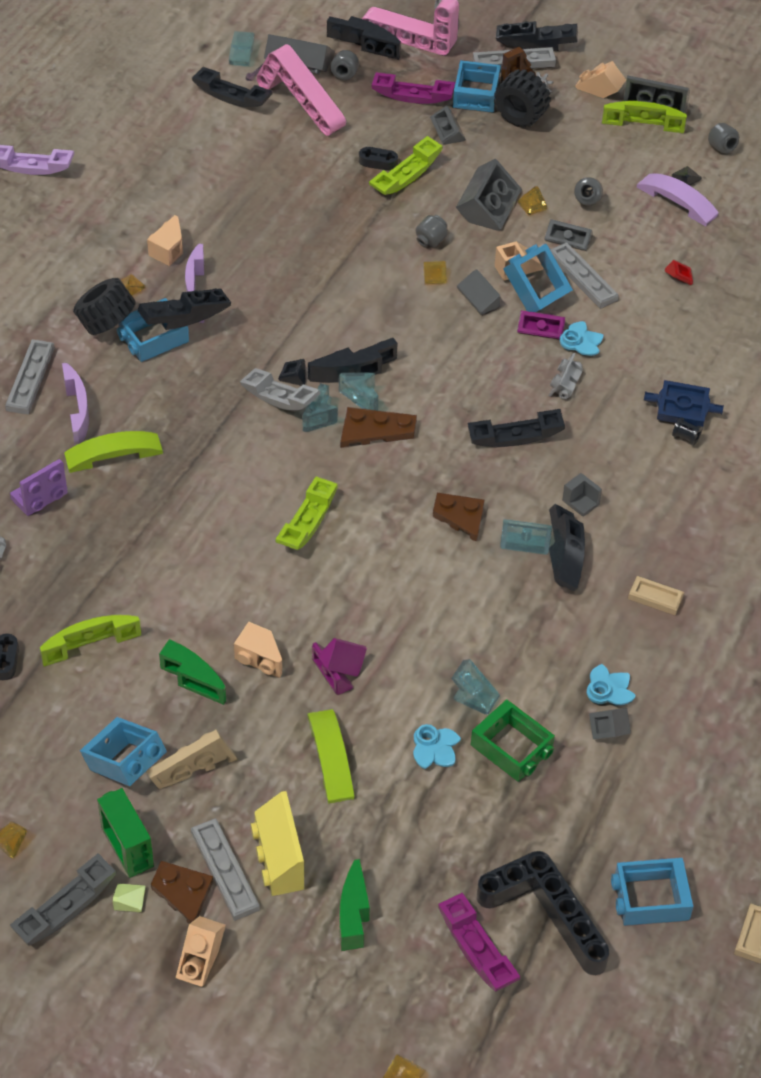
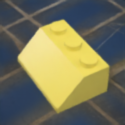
M283 791L254 812L255 823H250L253 840L258 839L260 845L256 846L258 862H264L265 870H261L264 887H270L271 896L304 890V860L287 792Z

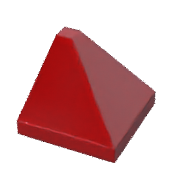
M673 260L665 268V272L689 285L693 284L690 267Z

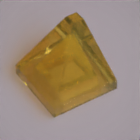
M538 186L533 187L518 200L519 205L528 216L547 209Z
M446 261L423 262L425 284L447 283Z
M132 274L121 279L131 295L145 288V285Z
M10 822L0 830V849L10 858L16 856L26 836V828Z
M396 1054L383 1078H421L426 1070Z

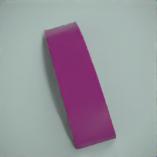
M376 72L371 88L395 100L416 104H430L451 99L456 82L436 80L434 86L398 82L394 74Z
M463 892L438 904L446 925L466 959L492 990L496 992L520 980V975L507 956H501L477 921V913Z

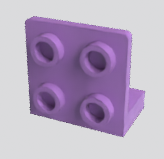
M58 459L22 480L20 487L10 492L11 500L29 516L63 497V495L68 493L64 463Z

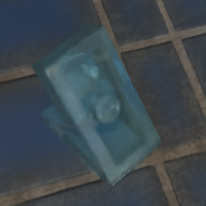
M341 373L339 375L340 393L362 409L378 411L379 395L374 391V373Z
M320 383L317 389L320 390L321 394L307 406L303 414L304 432L317 430L338 422V408L330 405L332 397L329 396L328 385Z
M471 659L463 660L451 678L459 688L453 699L483 714H489L500 697V694Z

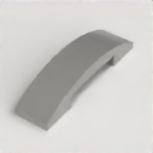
M257 368L253 369L240 381L246 390L259 399L286 410H301L321 394L320 390L304 384L297 389L274 381L271 373Z

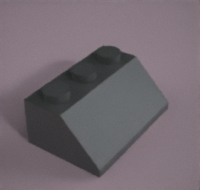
M268 34L264 59L271 52L288 44L312 74L320 75V71L327 72L335 51L327 45Z
M628 75L624 101L657 103L686 113L690 90L687 87Z
M495 158L477 168L456 208L469 223L499 231L503 227L522 188Z

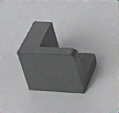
M580 473L564 485L562 501L581 516H585L600 505L602 489Z
M627 708L589 713L593 739L617 737L631 733Z

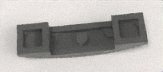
M99 853L76 870L78 876L37 910L31 907L10 924L11 928L28 946L51 935L76 917L110 883L116 875V871Z

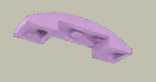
M0 145V168L30 175L57 173L69 167L74 151L53 149L51 155L15 153L13 146Z
M649 174L637 184V188L653 197L660 193L688 209V217L705 227L718 216L719 212L702 194L676 178L663 174Z
M198 244L188 259L185 270L186 292L195 290V275H204L203 244Z
M62 363L67 396L76 395L79 413L70 414L74 444L76 446L84 441L88 430L87 396L83 382L77 372L68 363Z

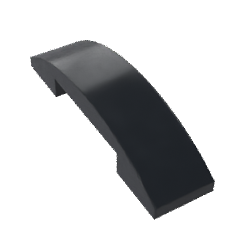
M204 66L192 77V81L208 94L236 106H262L273 94L271 90L257 85L248 89L222 80L220 72Z
M561 409L537 412L536 419L492 425L491 419L467 423L471 443L486 447H509L529 444L551 437L565 429Z

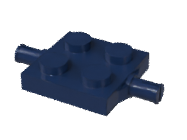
M664 380L663 388L659 394L645 391L644 401L657 403L659 409L657 420L676 423L679 418L683 417L686 422L703 427L708 412L722 415L724 405L710 403V388Z

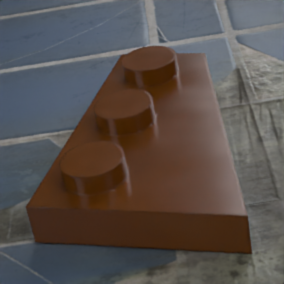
M347 407L340 448L349 447V444L361 442V445H368L370 441L375 440L392 442L414 439L417 415Z

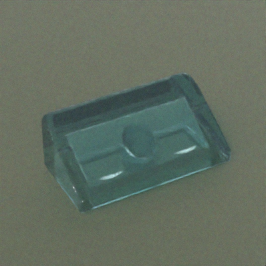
M504 519L500 548L547 555L549 554L552 526Z

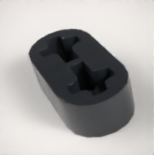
M363 147L359 151V163L364 167L391 171L398 165V154L392 150Z
M9 633L0 635V669L3 662L7 663L4 670H0V680L2 681L14 676L18 660V641L14 635ZM6 644H10L7 652H4L3 648H5Z

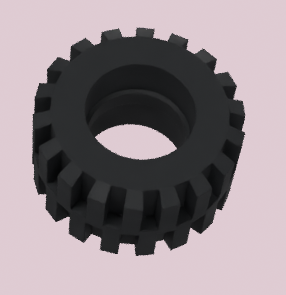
M515 70L496 88L494 104L497 105V111H500L501 116L505 117L507 122L513 123L517 127L520 125L522 128H526L535 124L549 108V103L551 102L550 91L546 88L545 82L543 83L539 76L536 77L533 72L530 71L528 73L527 70Z
M111 278L98 283L83 294L75 304L73 312L89 334L97 335L112 329L122 322L131 313L136 302L119 278Z

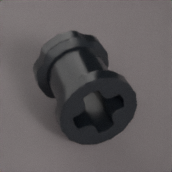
M681 417L674 426L672 436L675 438L679 436L688 440L694 446L701 436L703 427L692 425L686 422L685 418Z

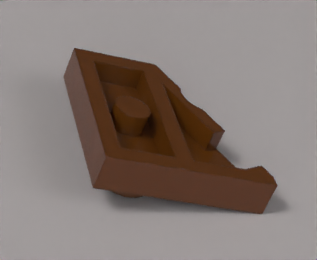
M520 47L503 54L501 83L515 70H527L528 73L531 71L536 76V73L530 67L532 65L527 59L525 51Z
M437 492L433 517L447 523L456 531H459V529L470 534L471 540L477 541L485 500Z
M161 861L151 882V889L160 898H164L174 911L178 910L187 919V923L190 924L199 917L213 884V876Z

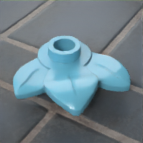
M580 321L571 324L569 329L563 332L560 336V344L565 349L576 350L582 355L592 356L599 353L597 346L602 342L604 335L587 331L586 323Z
M603 664L598 665L591 671V683L587 687V697L592 702L597 704L609 702L614 705H625L632 702L636 695L627 690L630 680L629 673L609 674L608 669Z
M422 725L414 733V743L416 745L413 751L414 759L423 769H427L433 762L442 767L453 766L455 764V753L452 746L459 743L461 738L451 729L437 730L432 725Z

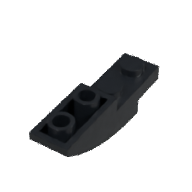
M331 16L327 19V37L361 45V51L397 60L400 59L401 41L384 28L353 16L349 20Z
M536 21L506 23L497 25L496 41L514 48L535 49L552 47L553 51H559V44L576 43L578 41V25L576 23L537 27Z
M221 288L182 292L179 300L140 303L138 312L147 325L162 324L165 330H170L208 319L230 307L232 302Z
M392 337L354 353L347 347L308 362V380L319 383H337L359 380L382 373L383 364L397 359L398 343Z
M555 503L549 509L555 543L549 547L554 580L559 586L576 591L581 578L585 555L584 525L575 519L574 513Z

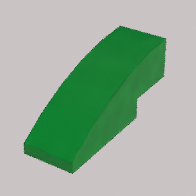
M169 639L159 653L160 668L177 675L178 686L224 705L226 702V688L217 673L196 653Z
M360 859L353 861L342 889L339 920L341 951L364 948L362 922L370 920V905Z

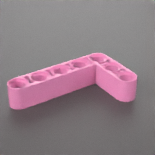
M442 0L435 9L434 24L377 7H371L362 19L389 31L403 44L439 55H447L457 41L459 3L457 0Z
M285 44L267 56L256 77L260 87L271 89L284 82L326 136L331 135L346 125L343 113L291 46Z

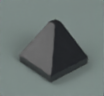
M688 166L672 174L673 178L689 186L702 179L700 175Z
M299 359L285 362L278 378L279 381L299 386L305 385V360Z

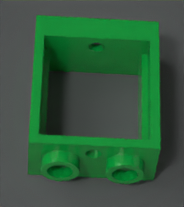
M506 699L472 730L470 745L519 782L525 776L529 777L535 771L539 762L543 759L547 760L553 754L555 735ZM508 724L538 746L520 763L491 741Z
M123 788L105 793L97 799L101 828L128 877L131 878L153 868L154 860L151 837Z

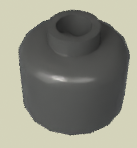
M349 50L338 52L331 63L333 75L340 80L351 79L359 67L358 57Z
M718 123L711 129L708 141L714 149L726 154L732 152L737 147L740 137L737 130L730 125Z
M585 177L577 182L574 194L581 204L594 205L601 200L603 187L597 179Z
M428 215L416 227V239L423 247L435 248L448 234L447 223L438 215Z

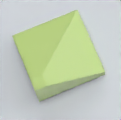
M117 884L113 896L114 910L142 912L146 886Z

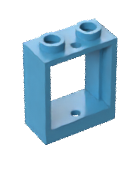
M460 60L454 88L453 108L494 112V92L499 86L501 65ZM463 81L493 84L492 90L462 87Z
M537 244L525 250L527 255L523 257L520 254L508 260L510 265L503 268L524 307L529 312H537L573 290L547 244L538 247ZM535 256L539 259L555 288L554 291L540 299L520 266Z
M138 310L131 312L118 324L119 328H117L120 340L127 343L131 354L136 355L141 362L189 342L188 326L170 329V331L141 343L134 332L150 325H147Z
M116 717L86 744L80 752L90 771L131 786L167 750L157 731ZM129 743L137 746L120 763L111 760Z
M683 858L617 863L615 874H611L612 890L617 891L618 898H616L617 915H622L624 926L690 920L693 903ZM670 879L675 904L630 907L626 882Z

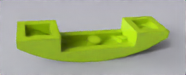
M621 101L604 105L602 124L622 126L623 121L662 125L664 126L663 131L684 133L687 114L657 103Z
M426 136L413 147V154L389 173L383 170L369 181V185L384 195L403 189L425 172L440 154L443 146Z
M124 431L89 439L64 452L69 473L92 469V462L134 453H138L141 459L163 454V450L157 433Z
M316 476L306 491V499L289 524L285 523L275 542L296 550L301 549L311 539L322 522L336 493L338 484Z
M109 615L84 620L71 625L52 636L40 647L42 664L45 667L67 660V650L111 636L115 637L117 643L141 636L139 617Z
M334 710L307 713L312 738L314 737L322 770L323 785L328 804L353 800L354 791L349 764Z

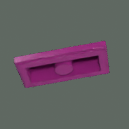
M521 310L517 333L560 339L564 331L566 317Z
M333 638L318 657L328 670L357 677L360 673L367 648L364 645Z
M317 642L312 643V660L335 694L339 695L352 689L353 685L345 674L328 670L318 657L324 647Z

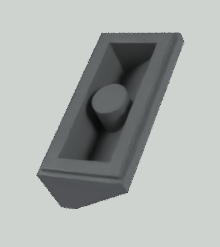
M448 106L430 116L443 145L466 140L454 114Z
M550 219L544 240L561 245L567 242L573 248L586 251L593 231L588 228Z
M477 269L457 285L458 290L480 315L500 307V294Z

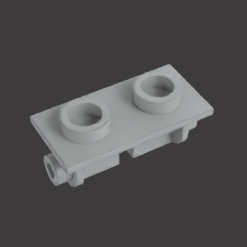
M575 353L568 360L564 358L559 364L557 370L560 372L554 376L550 383V386H552L549 393L550 397L554 392L559 394V397L562 399L571 397L576 386L575 383L583 371L582 364L573 360Z

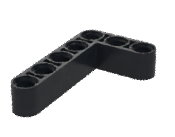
M543 851L531 852L489 871L479 878L476 899L484 908H495L527 892L533 891L582 969L587 974L594 976L600 975L605 971L609 957V947L547 853ZM534 867H539L543 870H536ZM510 878H516L519 881H512ZM486 889H492V890H494L495 892H487V891H485V890H486ZM547 889H554L556 892H550ZM561 911H569L571 914H564ZM575 933H583L586 936L580 937ZM596 955L601 959L596 960L591 958L590 956Z

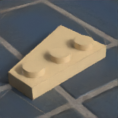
M214 730L202 735L194 743L180 748L170 757L156 762L147 770V774L152 782L159 789L190 778L192 773L199 769H205L207 772L215 769V763L226 759L230 763L238 759L219 732Z

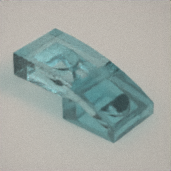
M234 32L229 55L230 65H250L255 33Z

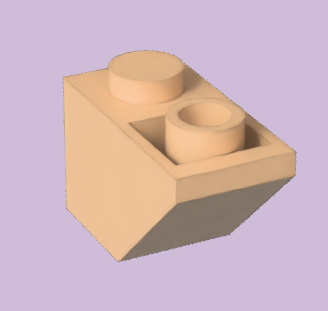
M611 61L607 64H599L592 71H584L579 76L580 80L575 87L578 90L605 98L618 92L626 79L614 62Z
M176 215L166 221L161 228L147 239L149 256L168 266L172 265L183 254L182 235L179 219Z
M517 241L496 247L495 268L503 280L509 279L503 268L510 265L508 260L518 254L522 257L527 255L525 250L528 248ZM537 256L520 265L525 274L544 269Z
M248 622L234 643L235 659L244 665L258 668L265 674H272L280 678L282 675V658L272 632Z
M201 916L189 924L176 974L177 979L201 987L204 986L218 955L225 924Z

